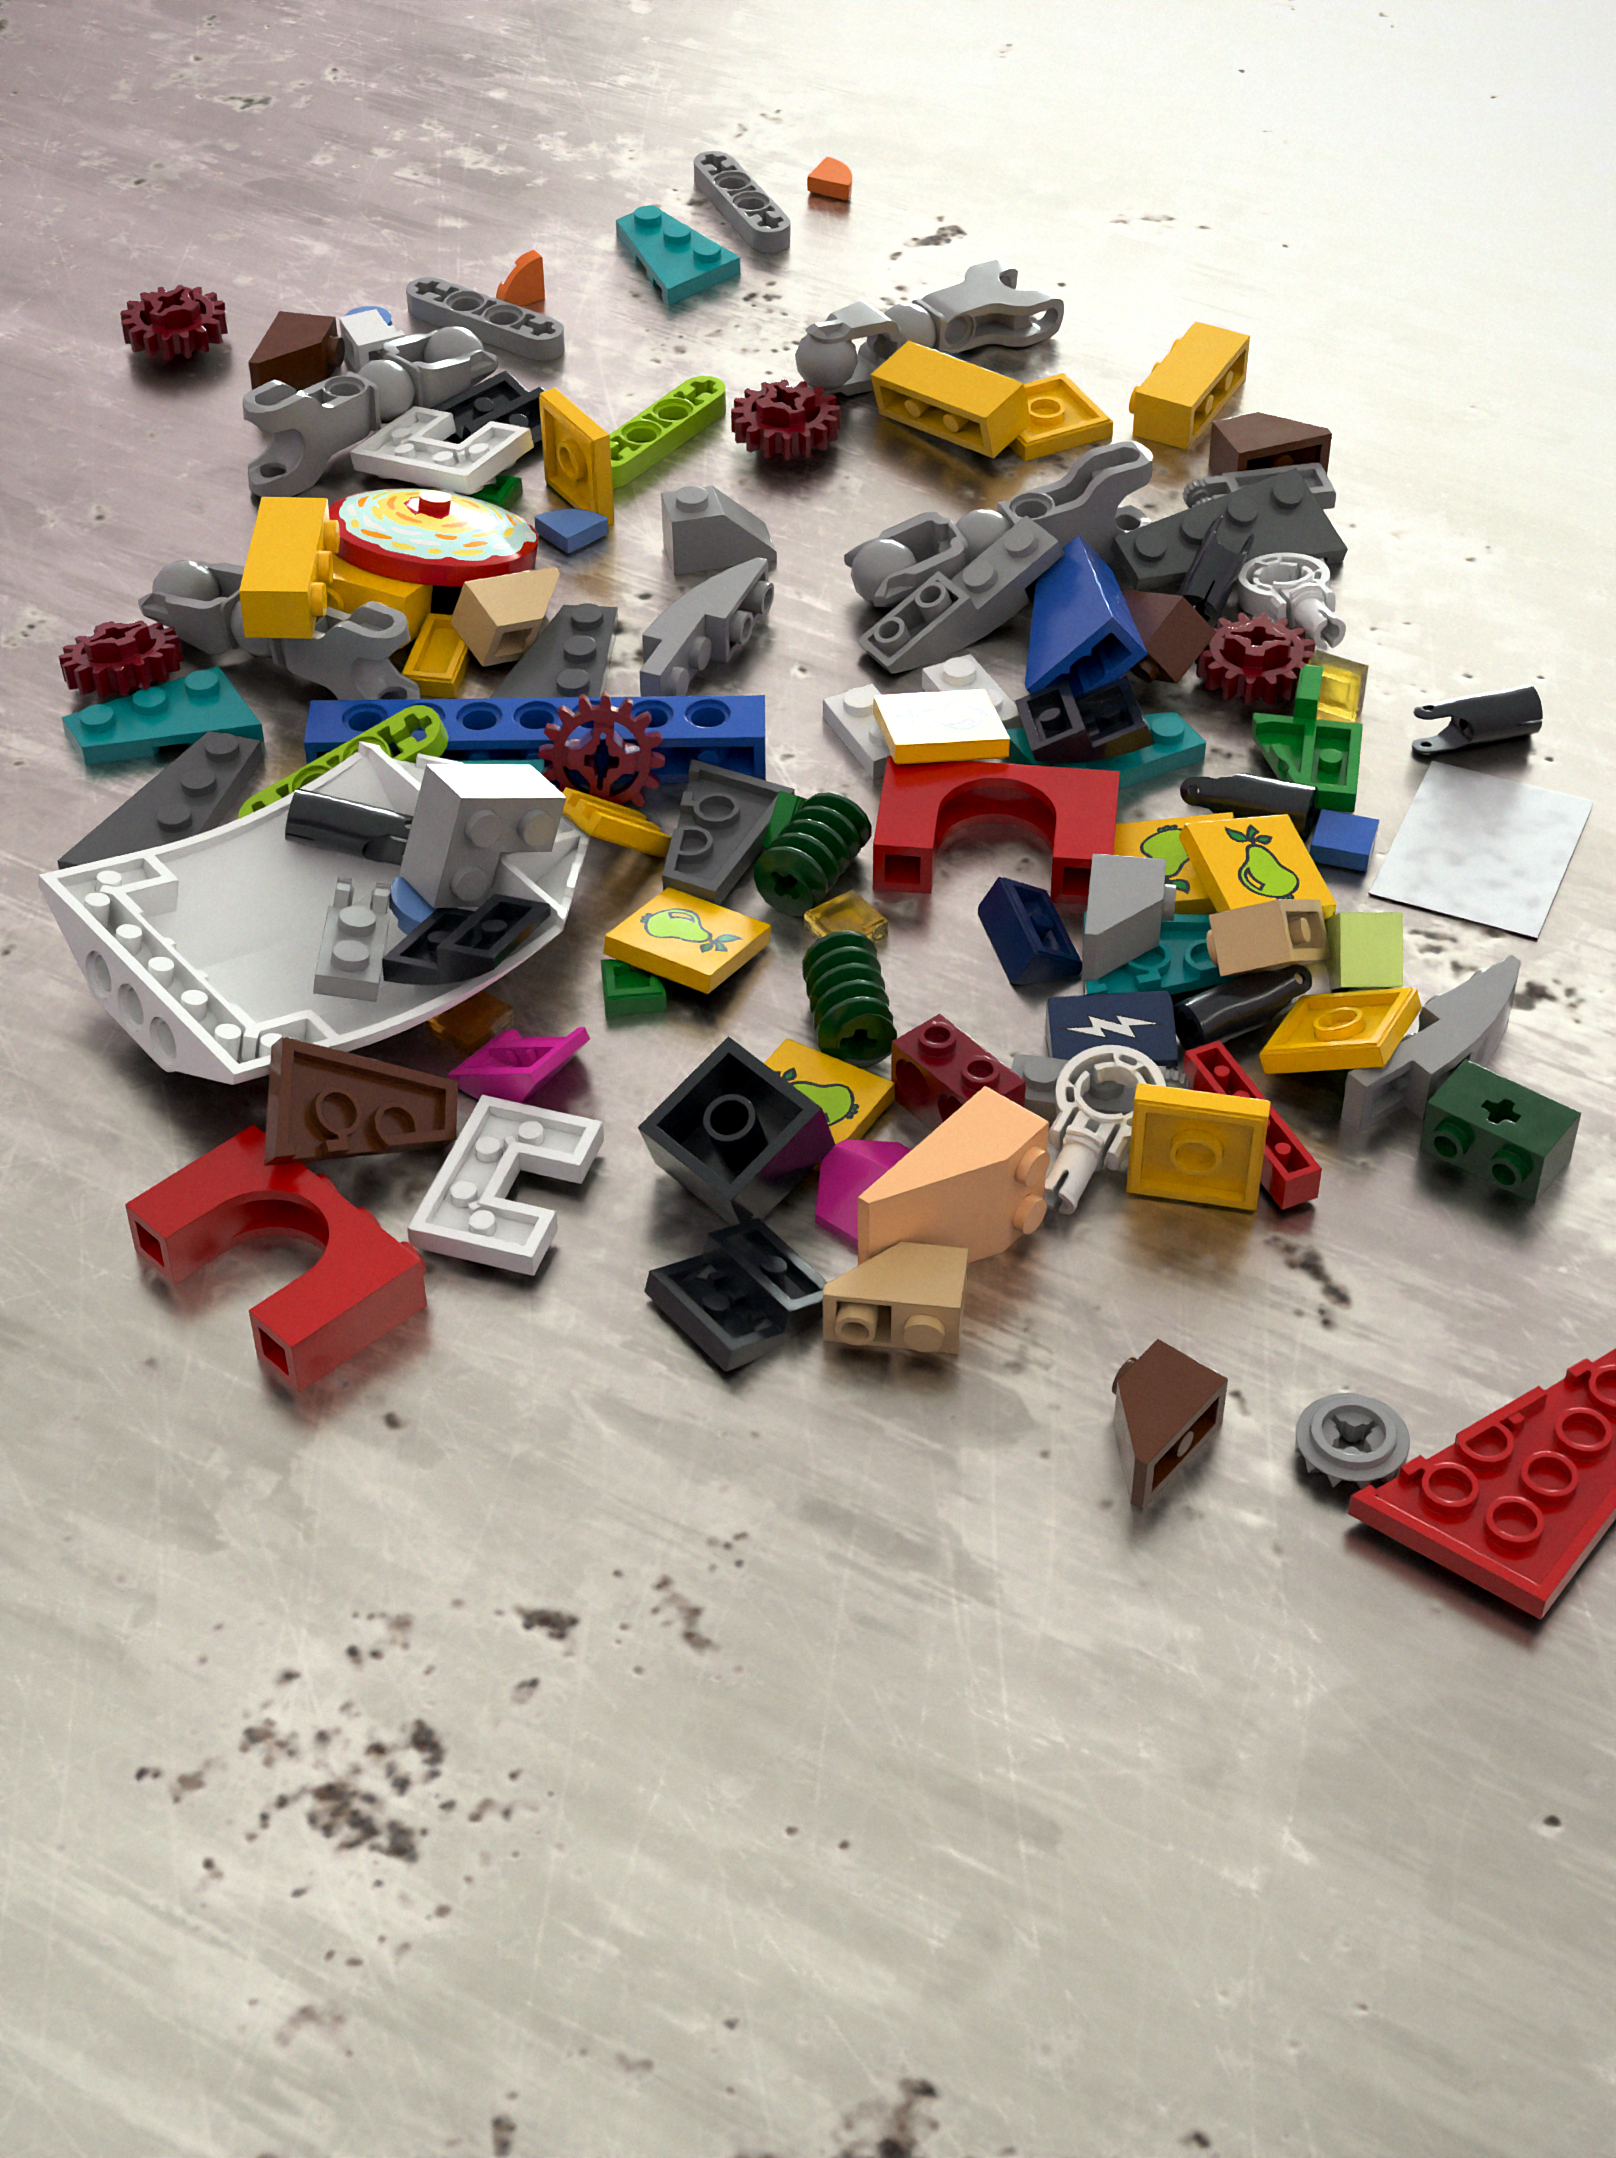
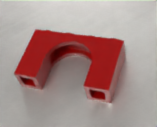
M887 756L873 841V890L932 894L936 858L941 844L950 835L963 828L983 823H1002L1029 830L1039 836L1050 848L1053 854L1050 898L1053 903L1088 905L1093 853L1113 855L1120 771L976 761L897 765V763H894L892 756Z
M253 1124L127 1202L125 1207L135 1250L173 1284H177L229 1249L243 1242L261 1237H293L307 1241L324 1252L319 1261L310 1270L248 1310L257 1357L300 1393L427 1307L423 1277L426 1274V1266L418 1251L411 1244L405 1241L400 1243L383 1230L375 1216L364 1207L356 1208L339 1194L333 1182L322 1173L314 1174L301 1162L264 1166L266 1134Z

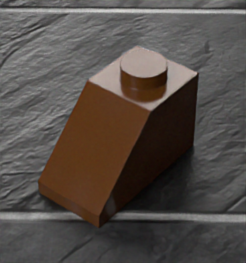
M279 311L248 362L252 390L267 382L277 380L295 388L298 392L331 378L336 367H341L345 355L344 340L342 337H338L336 317Z
M1263 412L1212 421L1208 465L1217 476H1221L1222 473L1319 462L1327 474L1332 432L1325 427Z
M1124 589L1122 594L1148 653L1129 670L1147 683H1152L1153 680L1178 684L1217 632L1183 596Z
M1159 1339L1138 1359L1134 1357L1129 1358L1119 1369L1112 1385V1393L1116 1395L1113 1427L1130 1503L1141 1510L1154 1499L1222 1425L1228 1378Z

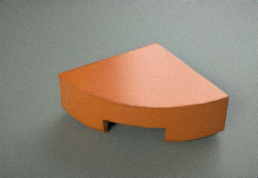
M826 156L807 176V191L847 201L852 195V172L843 162Z
M531 250L514 262L517 266L510 272L504 283L500 282L496 293L497 299L520 307L545 299L543 259L536 250Z

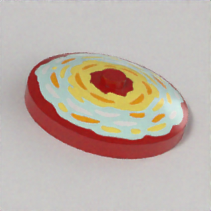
M384 489L343 497L328 508L329 520H338L339 552L334 554L353 566L380 576L424 585L463 587L466 581L530 571L536 563L539 539L533 526L519 515L507 509L476 498L427 489Z

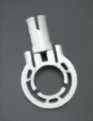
M1272 553L1253 558L1243 565L1238 576V603L1244 611L1256 617L1261 613H1266L1268 618L1275 622L1286 618L1288 619L1290 630L1303 627L1306 630L1305 634L1311 640H1314L1315 645L1322 650H1327V643L1331 648H1335L1342 642L1345 637L1346 627L1343 621L1334 614L1336 601L1335 595L1330 590V571L1326 564L1304 554Z
M1120 1045L1092 1047L1074 1056L1061 1070L1056 1083L1057 1118L1049 1130L1048 1137L1053 1147L1060 1149L1063 1144V1148L1045 1179L1044 1199L1047 1201L1048 1209L1053 1211L1060 1197L1063 1199V1202L1059 1207V1213L1064 1215L1074 1213L1078 1205L1077 1202L1094 1171L1102 1170L1106 1156L1107 1168L1115 1171L1121 1165L1126 1153L1130 1152L1133 1111L1123 1116L1122 1113L1104 1114L1090 1108L1082 1098L1084 1093L1090 1088V1074L1094 1073L1096 1084H1101L1104 1081H1115L1116 1083L1133 1088L1135 1091L1137 1083L1166 1087L1163 1074L1158 1066L1149 1057L1135 1049Z

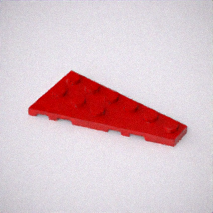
M1616 1348L1593 1362L1588 1358L1583 1359L1568 1368L1565 1378L1546 1390L1537 1386L1458 1432L1455 1443L1430 1458L1425 1459L1422 1455H1419L1400 1467L1399 1476L1375 1489L1370 1484L1354 1493L1350 1497L1348 1514L1541 1620L1616 1519Z

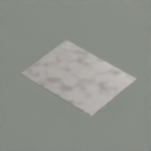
M1432 761L1368 894L1538 938L1594 801Z

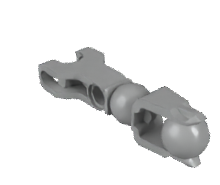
M994 259L970 266L965 272L964 281L959 284L931 292L922 299L912 300V303L895 304L884 313L864 300L830 313L825 321L811 324L805 329L808 334L801 338L795 353L797 371L804 381L807 382V387L810 389L820 386L824 387L825 396L838 392L849 396L873 391L870 374L907 341L941 353L943 351L957 353L986 344L1025 347L1047 340L1059 331L1065 312L1064 302L1046 289L1016 290L1018 270L1001 259ZM1046 310L1041 319L1034 323L1029 322L1028 316ZM867 337V341L860 345L857 354L856 346L852 340Z
M450 326L429 334H415L384 343L383 359L366 363L356 374L349 371L344 373V375L326 379L298 392L295 388L277 380L267 382L244 395L242 402L244 420L253 423L263 431L272 433L271 441L265 452L248 464L250 491L260 497H292L308 490L320 478L332 455L363 440L369 435L370 431L379 430L381 424L391 423L413 406L430 409L478 384L496 371L498 356L484 351L482 341L471 330Z
M1119 441L1093 448L1085 452L1061 480L1020 493L1008 502H998L997 511L990 508L971 510L961 517L956 524L949 517L943 518L937 512L927 511L885 529L879 537L856 546L844 555L845 565L852 568L850 575L855 590L863 599L874 604V607H896L937 571L951 580L1026 515L1059 540L1062 548L1076 536L1080 535L1103 561H1117L1110 550L1113 538L1152 523L1140 509L1132 505L1118 506L1127 495L1149 484L1152 477V454L1146 447L1134 441Z
M178 560L164 566L153 581L152 593L138 600L143 616L156 622H161L166 627H173L180 639L196 648L215 655L241 647L253 657L272 658L274 664L278 666L286 665L290 672L327 687L335 694L338 700L421 699L418 684L399 673L389 660V657L398 648L411 641L407 618L402 612L381 603L369 601L353 611L352 614L327 606L325 617L317 616L312 639L245 638L239 595L245 566L223 562L210 564L204 561Z

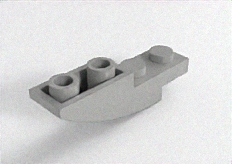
M1026 515L951 580L937 571L856 641L866 653L891 674L912 670L960 651L1001 626L1030 603L1025 588L1065 555L1059 540Z
M757 557L707 579L673 602L653 621L642 634L644 665L639 671L641 697L685 696L689 682L698 670L705 669L709 659L727 664L739 645L747 643L752 627L761 614L766 615L769 612L773 602L774 585L768 582V559Z
M1510 955L1489 968L1478 970L1470 979L1446 993H1439L1431 997L1422 1006L1420 1011L1418 1033H1410L1402 1038L1385 1067L1358 1068L1348 1072L1345 1081V1096L1341 1119L1358 1133L1404 1106L1424 1120L1427 1102L1465 1059L1485 1068L1497 1050L1507 1029L1521 961L1515 956Z

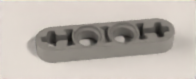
M714 150L705 151L695 156L693 160L695 185L753 249L763 253H776L786 250L790 246V218L733 156L723 151Z
M418 278L411 281L406 287L408 312L419 320L442 328L458 326L469 329L482 342L531 360H554L565 352L564 325L557 319L441 278Z

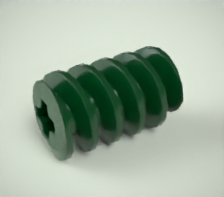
M817 793L808 798L801 809L794 814L789 824L785 825L778 837L771 842L768 849L761 854L754 865V881L758 892L765 902L777 911L790 916H804L813 912L814 904L824 898L828 889L833 887L839 875L844 873L850 861L856 858L861 848L871 838L872 825L867 814L858 804L836 793Z
M850 930L832 932L818 939L807 950L802 961V975L806 982V993L809 998L810 1012L813 1015V1026L817 1033L818 1047L822 1053L858 1068L880 1063L891 1055L892 1041L897 1039V1030L893 1025V1013L889 1008V997L885 992V980L881 975V964L877 959V949L871 939L862 933Z

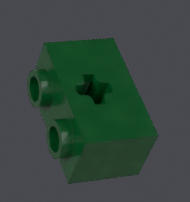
M1465 1059L1427 1102L1419 1149L1535 1204L1571 1160L1581 1112Z

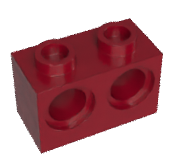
M936 1015L892 1041L891 1081L895 1083L894 1100L932 1131L939 1127L984 1086L1025 1108L1026 1081L943 1015Z

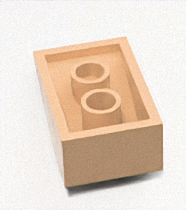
M984 1086L858 1197V1265L901 1241L969 1248V1264L1002 1253L1023 1233L1028 1235L1035 1231L1042 1222L1047 1210V1201L1044 1199L1046 1171L1050 1164V1154L1047 1152L1049 1121Z

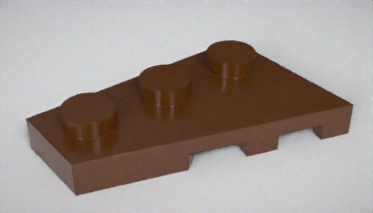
M282 1036L271 1045L264 1166L445 1148L456 1140L458 1081Z

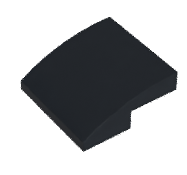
M505 370L430 409L452 413L456 432L447 438L451 443L460 444L488 422L494 421L530 428L534 444L542 440L539 397L540 393L545 390L540 386L528 392Z
M1127 676L1074 697L1067 679L1015 700L1036 761L1053 763L1096 761L1135 752L1155 744Z
M494 893L476 911L460 908H437L382 958L383 979L387 982L400 984L440 985L461 982L486 974L504 961L551 915L550 904Z
M756 1218L707 1233L701 1255L650 1270L644 1292L726 1372L768 1354L823 1318L824 1285L828 1282L762 1220Z

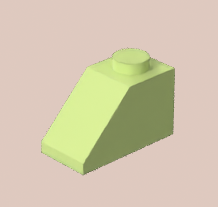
M1340 912L1324 919L1332 960L1326 961L1331 990L1355 992L1403 987V912Z

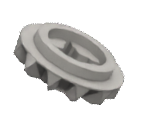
M1354 1393L1328 1395L1311 1403L1305 1408L1298 1419L1295 1452L1305 1457L1308 1473L1323 1472L1327 1474L1332 1487H1335L1341 1480L1353 1481L1360 1489L1368 1486L1373 1480L1387 1483L1391 1481L1396 1470L1406 1464L1410 1447V1436L1407 1426L1391 1407L1377 1399ZM1340 1437H1343L1350 1443L1356 1442L1359 1439L1365 1440L1363 1452H1360L1353 1446L1346 1447L1343 1450L1341 1448L1338 1449Z

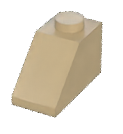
M1277 899L1209 915L1211 930L1207 932V949L1214 965L1219 966L1220 976H1239L1248 973L1283 969L1294 964L1306 965L1332 960L1320 900Z

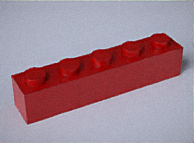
M1220 1040L1185 1051L1183 1074L1186 1073V1078H1189V1090L1267 1100ZM1270 1104L1260 1182L1283 1210L1318 1198L1322 1168Z

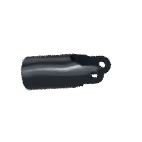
M1222 515L1214 520L1208 528L1177 595L1183 596L1192 606H1195V610L1211 627L1216 625L1254 540V535L1251 534L1242 546L1239 554L1221 545L1217 540L1216 532L1222 522Z
M1525 684L1418 705L1413 711L1417 718L1434 720L1451 717L1448 726L1437 735L1414 740L1412 742V749L1418 753L1431 754L1539 733L1543 722L1541 720L1543 719V710L1538 692L1534 686Z
M1247 773L1217 779L1190 777L1182 783L1180 788V795L1185 803L1207 808L1214 814L1233 812L1234 819L1288 814L1299 836L1302 838H1308L1312 830L1319 795L1318 788L1315 786Z
M297 788L287 816L285 840L376 862L401 866L407 842L394 840L390 836L408 840L410 829L405 826L412 824L413 816Z
M1299 964L1290 965L1279 971L1248 973L1178 1002L1173 1007L1176 1036L1182 1046L1188 1051L1218 1040L1224 1044L1266 1026L1293 998L1310 990L1312 986L1311 973L1306 967ZM1295 974H1299L1302 977V984L1296 981Z

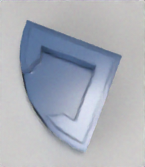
M559 509L534 516L536 532L568 554L609 534L608 518L588 510Z
M397 876L393 881L390 890L389 909L398 919V928L403 933L409 935L437 908H433L403 877Z

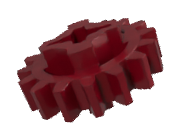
M178 285L171 291H167L164 287H158L157 292L140 293V302L128 301V310H123L120 313L125 344H131L134 353L146 350L147 358H153L158 355L166 360H171L175 354L180 353L185 358H191L192 352H209V343L221 344L223 342L222 334H228L224 301H218L215 292L203 295L202 287L190 289L183 285Z
M787 379L771 384L762 382L760 391L747 388L744 390L745 398L734 399V408L731 409V430L735 433L736 443H746V451L750 453L761 449L764 452V458H770L775 453H782L785 460H790L791 457L799 455L810 457L811 448L814 447L825 451L828 449L827 441H836L838 439L840 406H836V397L834 395L825 396V388L822 386L810 389L807 387L806 381H801L797 386H789Z
M1238 613L1237 622L1232 623L1222 617L1218 619L1217 629L1213 628L1217 633L1195 660V664H1197L1196 675L1198 678H1206L1205 688L1208 690L1223 688V699L1229 700L1235 695H1240L1245 705H1251L1253 701H1259L1260 698L1267 705H1274V698L1277 695L1287 700H1293L1295 689L1298 686L1300 669L1304 668V664L1316 666L1317 653H1314L1316 643L1314 640L1305 639L1306 630L1303 627L1292 630L1288 629V619L1286 618L1273 623L1266 613H1261L1258 617H1252V620H1249L1248 616L1244 613Z
M113 621L95 626L93 636H78L75 638V645L64 646V654L59 656L64 681L67 683L68 689H79L80 695H87L96 691L99 697H105L111 693L131 695L140 689H149V682L153 680H168L167 672L179 671L181 669L179 662L184 661L179 636L176 635L175 629L173 627L164 629L161 622L148 626L144 621L132 624L115 623Z
M603 691L600 705H591L590 700L585 694L579 695V710L574 713L570 708L562 705L558 708V715L563 723L561 727L556 724L547 723L544 728V734L554 741V744H546L539 747L538 757L552 761V764L542 770L541 775L548 781L557 779L559 783L556 788L561 793L567 787L625 806V802L630 799L634 804L642 807L645 805V796L641 788L645 786L657 789L660 784L659 778L650 769L665 766V755L651 751L652 748L657 747L663 742L661 731L649 733L645 731L651 722V714L646 711L637 717L631 715L633 699L629 697L618 708L611 706L609 692ZM594 720L593 729L581 739L570 738V741H566L577 727ZM617 722L626 727L634 735L639 746H636V743L625 742L614 730V723ZM601 733H605L608 752L613 757L609 758L607 767H604V776L602 779H599L596 760L591 755L595 754L597 745H600ZM565 766L570 770H578L590 783L589 790L577 784L571 778ZM637 771L632 780L625 786L610 791V785L622 774H634Z

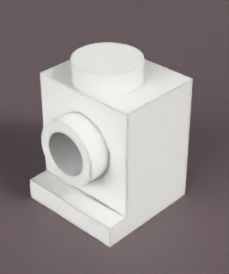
M376 309L339 317L341 337L345 344L344 361L351 372L355 374L366 363L383 359L384 343L405 337L402 330L396 331L393 325L388 326Z

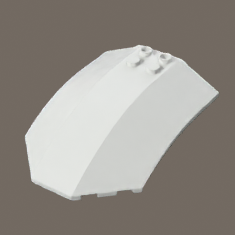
M359 741L356 753L300 789L414 816L426 764L463 763L419 753L416 757V763L400 761L389 757L382 751L380 745ZM295 791L247 816L180 841L40 874L38 886L86 979L91 994L142 1049L166 1072L177 1071L235 1085L270 1074L271 1045L282 1036L348 1052L419 1025L463 1002L506 975L563 931L589 845L590 835L562 813L552 852L500 853L488 899L495 893L549 903L551 915L494 970L461 982L440 985H411L384 981L382 967L377 1002L313 994L315 971L328 906H333L338 877L352 879V886L354 887L352 906L370 909L372 890L376 888V882L390 884L391 890V885L395 878L401 876L399 874L401 866L286 841V821ZM409 824V825H406L405 827L408 828V829H410V828H411V825ZM390 836L394 840L407 842L406 839ZM389 901L387 914H390L385 955L408 936L398 928V919L389 909ZM458 907V908H460V909H465V910H470V911H476L479 907Z

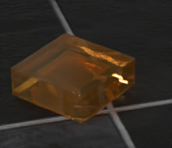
M481 990L447 1011L425 1021L426 1029L471 1056L502 1030H506L514 1024L513 1008Z

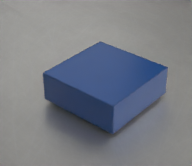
M1321 809L1310 845L1309 854L1312 860L1317 863L1367 871L1377 837L1379 819Z

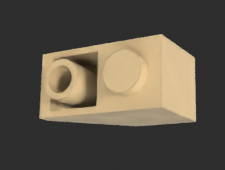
M555 566L464 582L450 623L482 667L520 660L534 643L560 576V572Z
M901 1241L824 1285L823 1341L910 1349L919 1352L959 1354L967 1297L969 1248Z

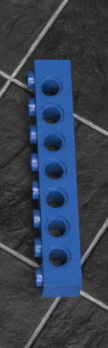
M765 695L629 697L633 699L631 715L637 717L646 711L651 714V722L645 731L647 733L661 731L663 742L657 747L652 748L651 751L665 755V766L650 769L659 778L660 784L688 783L691 759L766 780ZM579 697L311 700L304 738L307 764L311 763L413 705H424L432 708L439 715L447 731L448 745L439 758L453 761L542 759L538 757L539 747L546 744H554V741L544 734L546 724L551 723L561 727L563 723L559 718L558 708L564 705L574 713L579 710ZM588 697L591 705H600L601 697ZM611 697V706L619 708L627 697ZM594 720L577 727L566 741H570V738L581 739L593 729ZM617 722L614 723V730L625 742L636 743V746H639L634 735L626 727ZM422 728L412 733L417 742L427 737ZM601 733L600 745H597L595 754L591 755L595 757L599 779L603 778L604 767H607L609 758L613 757L609 755L605 733ZM395 742L389 744L395 757L401 754ZM544 760L545 767L552 764V761ZM565 766L567 772L577 784H590L578 770H570ZM637 771L634 774H622L612 784L629 783ZM557 779L549 781L552 785H557L559 783Z

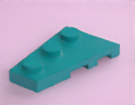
M652 204L638 207L633 213L616 219L617 238L634 261L645 266L647 278L653 286H660L662 298L668 306L741 274L740 257Z
M219 666L207 670H197L185 677L150 687L146 690L140 689L134 694L104 704L91 705L82 711L61 717L65 736L85 765L153 757L159 752L161 746L191 743L193 745L208 731L229 733L234 736H243L244 738L264 742L261 722Z
M1177 712L1147 714L1143 716L1155 743L1154 745L1135 752L1096 761L1053 763L1035 760L1024 728L1005 729L1010 738L1009 757L1015 764L1120 771L1118 790L1205 760L1206 741Z
M1084 912L1083 916V950L1087 912ZM1174 914V921H1161L1159 946L1095 981H1084L1085 995L1169 991L1170 994H1176L1220 985L1238 976H1220L1219 966L1214 965L1207 949V932L1211 930L1209 915Z

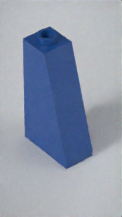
M1080 535L1063 547L1065 555L1036 579L1025 687L1030 694L1067 679L1073 695L1076 697L1119 679L1148 655L1112 569Z

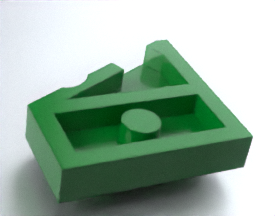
M1253 713L1251 737L1279 780L1317 787L1319 794L1318 810L1354 812L1363 724Z

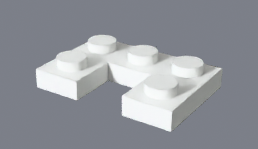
M413 406L350 451L354 470L375 474L382 479L394 478L408 481L420 487L431 486L454 491L460 495H471L482 490L484 484L501 471L511 468L516 463V460L531 450L534 445L530 428L494 421L488 422L460 444L446 442L444 440L456 432L452 413Z
M971 654L951 658L945 662L922 668L921 687L926 692L985 689L1004 728H1023L1016 705ZM873 684L824 698L823 718L869 775L875 779L884 776L887 756H891L873 715L874 695H881V693Z
M482 1095L407 1228L409 1244L414 1248L534 1276L558 1230L556 1211L506 1200L505 1198L520 1170L582 1184L604 1141L603 1122Z

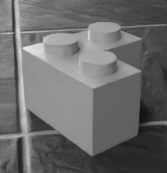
M426 764L399 874L433 908L480 907L488 900L500 853L552 852L566 797L531 765Z

